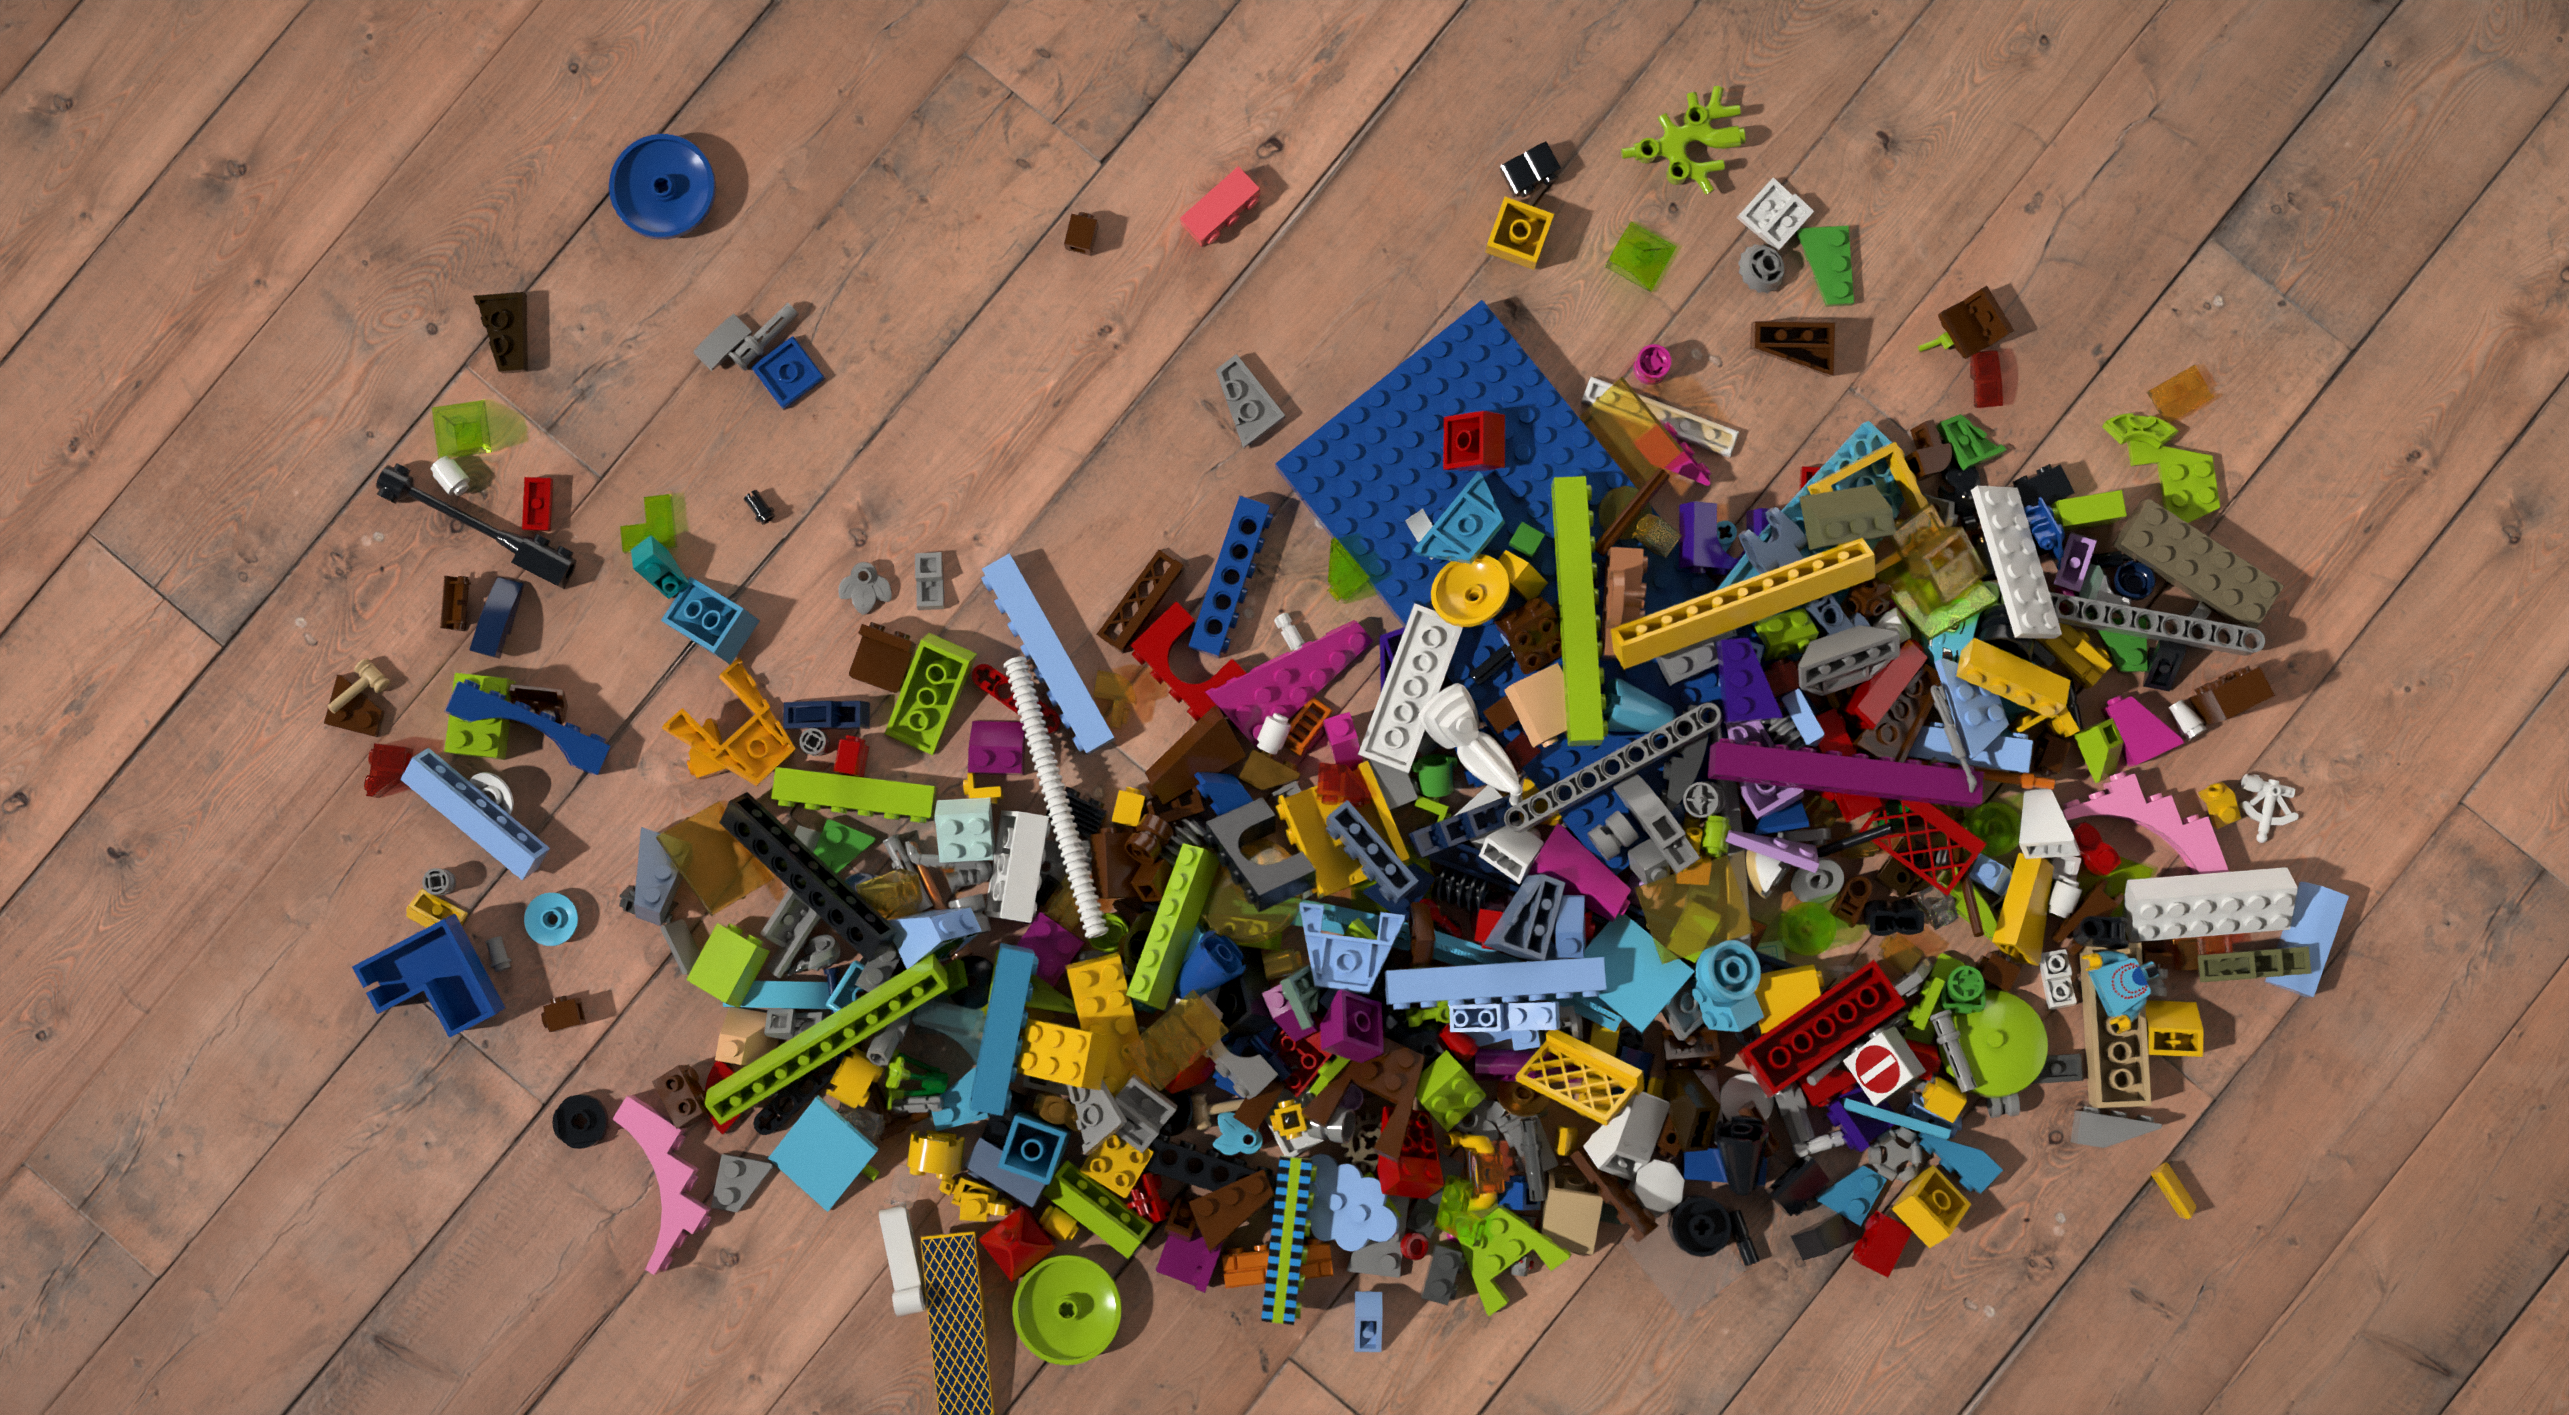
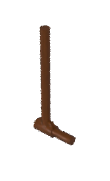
M1963 808L1940 810L1960 825L1965 820ZM1919 815L1908 818L1910 827L1925 825L1924 819ZM1950 838L1951 845H1958L1957 842ZM1963 847L1952 848L1955 864L1966 863ZM1956 867L1957 872H1959L1962 867ZM1967 870L1960 879V884L1973 936L1981 937L1984 935V930L1969 870Z
M859 1042L853 1045L854 1047L863 1051ZM871 1082L868 1090L881 1118L876 1127L881 1141L901 1133L907 1127L930 1117L929 1112L911 1113L903 1118L896 1115L891 1116L890 1111L886 1110V1102L877 1082Z

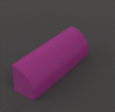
M1479 1048L1474 1054V1081L1517 1082L1515 1075L1537 1050L1514 1051V1049ZM1547 1052L1543 1057V1062L1557 1060L1559 1058L1558 1056L1550 1052ZM1574 1064L1564 1066L1566 1073L1581 1070L1580 1067ZM1561 1067L1545 1069L1547 1076L1562 1074ZM1542 1070L1532 1071L1527 1076L1532 1079L1543 1077ZM1583 1078L1568 1080V1083H1581Z

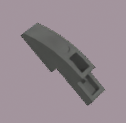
M1689 705L1687 711H1682L1681 716L1698 706ZM1683 723L1680 725V727H1684L1683 736L1691 734L1692 724ZM1708 734L1679 748L1677 753L1681 754V758L1672 757L1669 759V763L1665 762L1663 779H1667L1666 790L1661 789L1660 800L1669 812L1680 803L1685 791L1694 782L1706 751Z

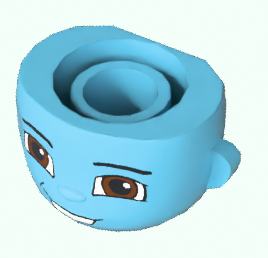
M1957 600L1950 606L1934 611L1928 617L1921 635L1920 645L1924 648L1922 652L1928 657L1924 664L1937 671L1934 662L1944 658L1959 663L1961 650L1973 638L1977 639L1979 636L1983 612L1971 608V604L1967 600Z

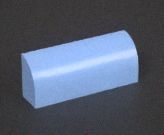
M2299 882L2290 930L2282 931L2277 948L2308 946L2311 974L2266 977V983L2304 997H2314L2346 907L2348 895L2316 884Z

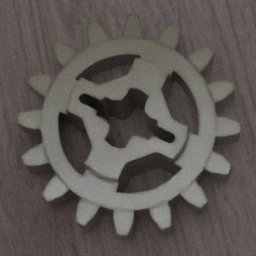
M1365 1113L1364 1120L1358 1115L1355 1116L1356 1124L1353 1136L1358 1138L1359 1143L1356 1152L1352 1145L1353 1136L1349 1143H1341V1146L1348 1148V1151L1343 1154L1345 1158L1353 1157L1350 1164L1356 1165L1359 1162L1361 1171H1364L1366 1166H1369L1371 1172H1375L1378 1159L1364 1160L1368 1154H1375L1370 1146L1367 1149L1365 1148L1366 1142L1361 1134L1369 1138L1375 1136L1374 1142L1377 1143L1381 1135V1115L1376 1114L1374 1119H1371L1370 1114ZM1366 1124L1377 1125L1372 1131H1364L1360 1128Z

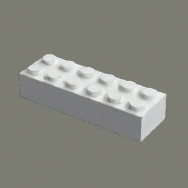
M2287 867L2127 880L2122 917L2128 919L2125 932L2130 942L2290 930L2298 887Z

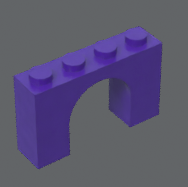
M1693 501L1680 504L1679 569H1690V574H1706V571H1712V576H1728V573L1732 571L1746 552L1743 550L1738 558H1733L1722 549L1717 537V503ZM1759 508L1746 511V530L1749 529L1759 536L1769 524L1765 513L1769 509Z

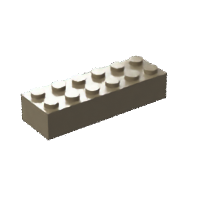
M2151 499L2139 502L2112 544L2121 552L2135 561L2145 564L2155 574L2197 601L2203 602L2208 608L2237 626L2257 629L2284 587L2278 581Z

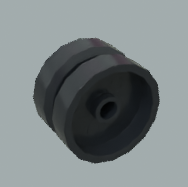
M1691 1195L1682 1198V1202L1671 1209L1667 1222L1669 1236L1675 1245L1686 1253L1698 1257L1711 1256L1723 1249L1730 1238L1732 1227L1729 1214L1725 1208L1712 1198L1701 1195ZM1699 1220H1701L1703 1227L1700 1230L1694 1229V1224H1699Z

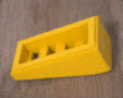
M1557 1126L1554 1151L1558 1155H1572L1576 1151L1578 1129L1575 1127Z

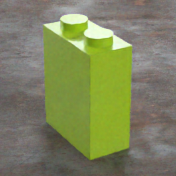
M2122 490L2058 500L2050 505L2054 513V520L2057 524L2062 525L2064 532L2114 524L2127 516Z
M717 923L686 980L722 1002L740 1008L770 951L761 946L763 941L750 934L748 937L742 935L743 929L732 923H729L728 926Z

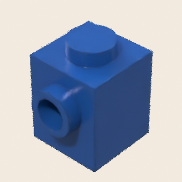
M1510 1175L1509 1180L1504 1181L1505 1189L1498 1193V1206L1503 1205L1507 1209L1512 1210L1540 1209V1201H1530L1528 1181H1526V1176Z

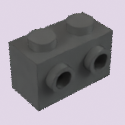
M1435 1243L1421 1290V1298L1448 1306L1449 1299L1454 1301L1458 1285L1454 1284L1456 1274H1462L1466 1260L1462 1258L1461 1250Z

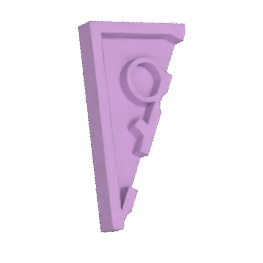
M1729 830L1725 840L1728 843L1816 873L1819 866L1815 845L1789 841L1780 837L1772 838Z

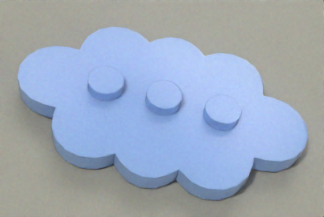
M1318 1154L1309 1158L1312 1159V1165L1317 1166L1316 1181H1310L1309 1192L1314 1193L1313 1208L1307 1209L1306 1220H1311L1310 1227L1316 1238L1322 1241L1336 1240L1338 1246L1342 1249L1358 1251L1364 1248L1370 1239L1377 1242H1385L1395 1237L1399 1229V1219L1392 1209L1385 1206L1388 1195L1382 1194L1379 1179L1373 1177L1364 1178L1357 1166L1352 1164L1339 1165L1336 1159L1330 1155Z

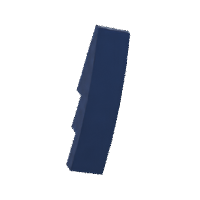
M1511 795L1409 833L1408 836L1417 859L1505 826V813L1509 808L1513 807L1509 801ZM1518 813L1513 815L1512 823L1520 820Z

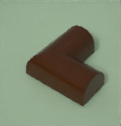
M1412 902L1408 916V927L1411 937L1408 955L1409 969L1431 968L1436 937L1430 908L1424 903Z

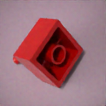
M1023 1204L979 1239L1011 1282L1016 1280L1057 1246L1050 1235L1042 1229L1043 1226L1038 1223V1220L1029 1208Z

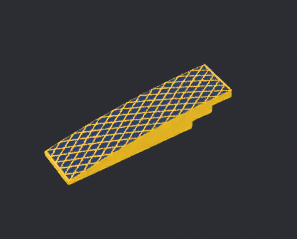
M976 1231L921 1236L939 1415H995L984 1290L981 1281Z

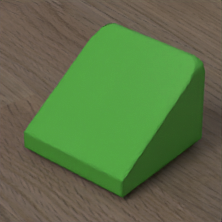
M1521 522L1508 545L1532 558L1545 534Z

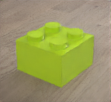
M1447 1050L1422 1072L1415 1095L1447 1132L1487 1096Z

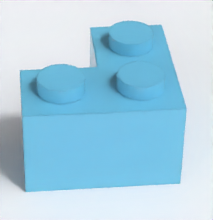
M1696 977L1689 981L1692 987V995L1701 1009L1702 1019L1710 1030L1741 1032L1764 1018L1755 993L1741 1000L1719 1003L1706 996L1700 988Z

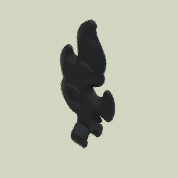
M1952 454L1949 465L1940 472L1944 483L1954 486L1955 491L1950 493L1941 485L1938 488V498L1954 502V514H1960L1964 533L1978 529L1972 511L1976 510L1971 490L1976 486H1980V476L1975 466L1963 471Z

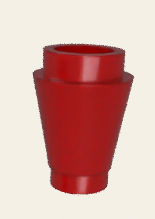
M1450 1023L1439 1033V1036L1442 1037L1455 1057L1465 1063L1479 1049L1476 1040L1466 1033L1450 1032Z

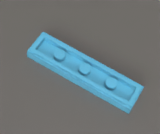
M1841 1098L1840 1103L1845 1110L1938 1138L1949 1139L1950 1129L1851 1099Z

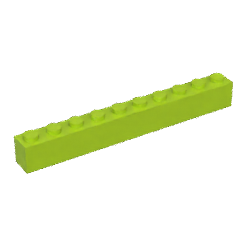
M1586 476L1554 477L1551 484L1568 746L1601 745L1604 737L1608 736L1607 721L1602 719V711L1606 710L1605 694H1601L1600 684H1604V669L1599 668L1598 658L1602 657V642L1597 641V631L1601 629L1600 615H1595V605L1599 604V592L1593 586V579L1597 578V565L1592 563L1591 553H1595V538L1590 537V527H1593L1594 518L1593 511H1588V501L1592 499L1591 485H1587Z
M934 954L928 956L707 1089L705 1106L720 1125L948 989V973Z

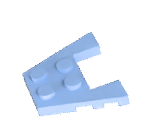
M1300 902L1299 907L1315 987L1369 994L1405 921V915L1381 912L1377 940L1321 933L1324 905Z

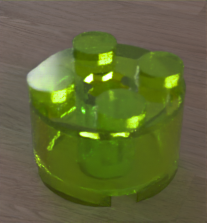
M1989 802L1981 804L1968 812L1962 824L1964 828L1987 844L1981 851V854L1987 857L2009 853L2019 843L2020 817L2012 807L2005 803ZM1994 824L1996 826L1994 828L1996 834L1990 835L1988 826Z
M1797 903L1788 907L1781 914L1778 922V936L1787 951L1799 956H1814L1823 953L1833 942L1836 936V922L1833 915L1818 903ZM1805 922L1807 926H1812V931L1808 932V937L1801 930V927L1805 926Z

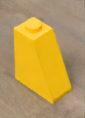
M1814 964L1761 974L1758 987L1753 992L1764 1015V1018L1758 1021L1761 1034L1767 1033L1821 996L1819 987H1824L1822 972L1816 971Z

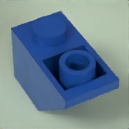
M1197 772L1194 775L1200 783L1196 786L1205 799L1209 796L1214 802L1210 806L1218 816L1253 801L1233 774Z

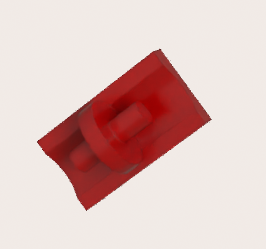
M1149 1172L1140 1175L1131 1190L1134 1201L1127 1203L1128 1209L1136 1207L1139 1217L1142 1216L1150 1223L1166 1219L1165 1215L1171 1210L1168 1201L1165 1198H1159L1157 1189L1161 1188L1162 1182L1158 1174L1152 1175Z

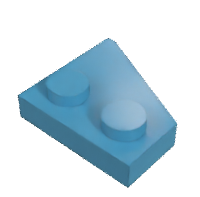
M1861 1165L1846 1177L1835 1182L1822 1195L1817 1198L1814 1197V1199L1861 1226L1887 1179Z

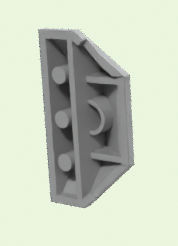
M1858 625L1811 641L1798 665L1799 687L1802 690L1824 696L1872 679L1891 660H1895L1900 656L1899 633L1892 630Z

